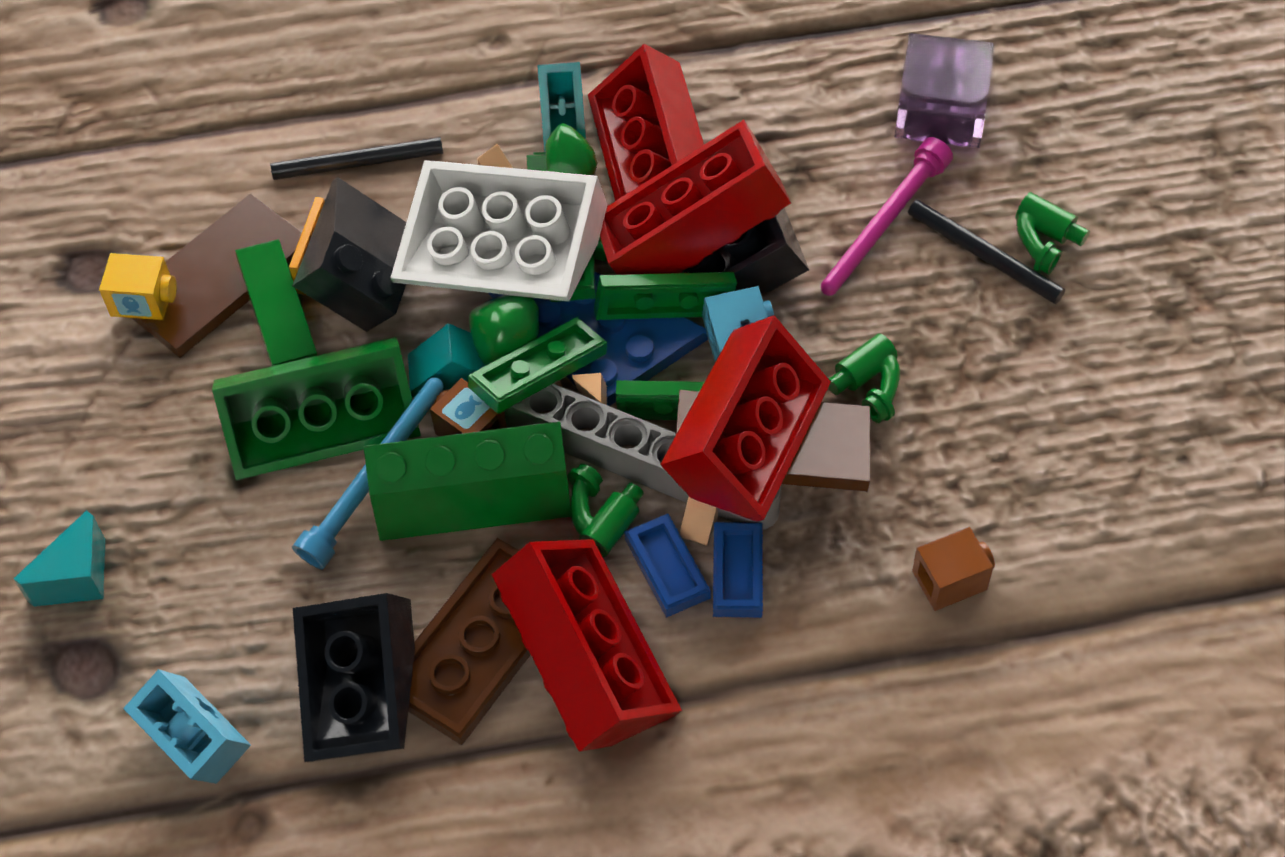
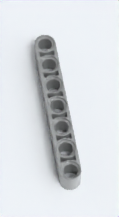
M551 384L504 410L507 428L560 421L564 453L687 503L689 496L660 465L676 436L675 432L556 384ZM541 411H551V412L546 413V414H540V413H539V412H541ZM582 428H593V429L590 430V431H581V430H580V429H582ZM624 445H634V446H636V447H634V448H629V449L622 448V446H624ZM781 486L765 519L756 522L719 508L718 516L731 522L763 523V530H766L778 520Z

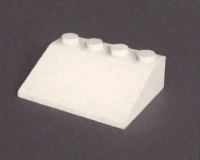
M424 160L390 277L392 282L569 302L598 244L608 205L598 176Z

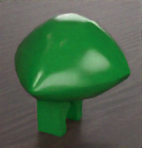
M565 123L559 124L546 140V152H533V155H527V170L595 176L598 164L595 152L588 141L577 130Z
M503 295L483 302L470 311L469 327L473 343L480 359L485 365L538 338L539 307L533 298Z

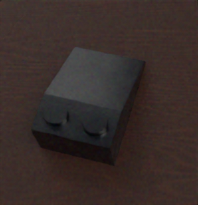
M335 178L330 186L292 286L368 332L396 315L406 284L393 283L390 277L406 222L342 179Z
M783 208L775 217L762 221L743 233L735 242L722 246L706 256L698 265L687 268L681 273L734 272L737 281L735 291L759 286L762 294L782 286L809 271L786 210Z
M383 593L293 608L304 762L404 749L415 654L411 599Z

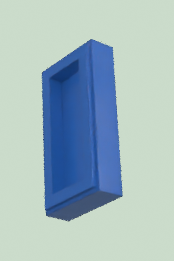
M668 513L624 531L625 541L666 618L711 599V590Z
M714 522L713 617L762 618L763 523Z

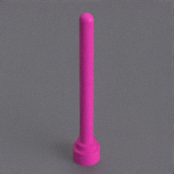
M928 137L922 142L914 154V168L822 281L820 288L823 294L832 296L837 293L928 177H934L944 172L953 160L952 150L945 142L935 137Z

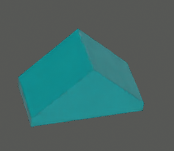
M580 62L537 65L544 152L546 151V140L561 123L571 126L586 139Z
M448 323L408 354L409 384L412 397L418 394L430 378L440 379L444 385L443 391L446 389L450 390L461 378L468 382V375L486 366L477 353L471 332Z
M86 510L13 578L31 605L36 607L104 599L106 539L94 516Z

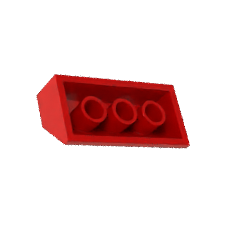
M646 44L637 49L588 94L615 201L704 145L680 62Z
M742 120L607 206L600 239L608 264L617 275L681 273L687 268L698 265L706 256L722 246L735 242L743 233L762 221L775 217L783 208L790 205L791 201L779 176L745 120Z
M775 315L737 328L729 336L660 465L691 499L756 522L765 519L831 381Z
M594 539L529 542L491 574L500 591L502 602L508 608L522 636V642L530 652L543 678L544 687L551 695L565 723L566 731L574 741L579 752L613 746L676 716L682 711Z

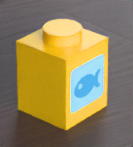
M110 253L99 291L111 317L164 320L168 303H173L175 300L177 284L175 277L169 273L164 257Z

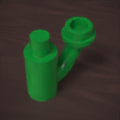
M1029 192L1024 197L1015 215L1018 235L1031 257L1035 260L1033 270L1038 273L1044 272L1049 275L1059 262L1062 251L1057 249L1056 244L1051 241L1047 242L1044 246L1036 231L1061 244L1065 243L1068 239L1079 246L1085 243L1090 233L1086 228L1076 224L1078 220L1076 215L1032 192Z
M876 334L835 365L836 374L829 378L831 383L828 389L834 395H839L847 388L852 391L857 390L880 372L882 375L880 389H871L862 401V406H870V419L876 423H880L883 420L888 421L895 415L892 403L899 385L900 367L897 360L898 354L893 343L885 335Z
M580 464L577 468H572L567 474L569 482L573 485L571 498L572 522L577 533L580 535L579 540L594 539L604 558L607 557L624 534V531L628 529L639 514V508L636 504L642 498L644 492L638 485L628 483L621 493L613 492L596 515L592 517L589 509V496L595 497L599 493L600 484L603 479L591 466Z

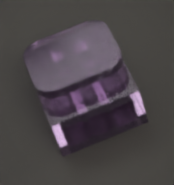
M910 33L894 137L913 141H924L928 137H935L946 144L980 148L990 88L994 43Z

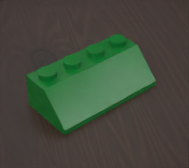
M397 337L216 379L212 387L236 480L364 450L363 446L380 444L412 402ZM419 425L409 438L421 436Z
M560 421L363 446L369 495L380 541L571 517Z

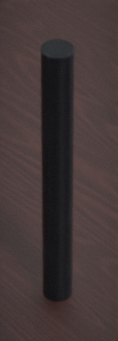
M441 137L274 162L270 163L273 180L439 155L443 154Z
M916 199L909 207L908 214L1050 302L1057 304L1064 295L1065 289L920 200Z

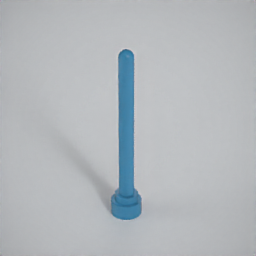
M430 378L427 380L380 444L406 441L432 407L437 396L443 391L444 385L440 379ZM366 464L319 527L313 526L310 531L304 530L292 545L293 551L310 565L323 570L334 556L335 551L333 548L337 543L335 540L336 535L369 492Z

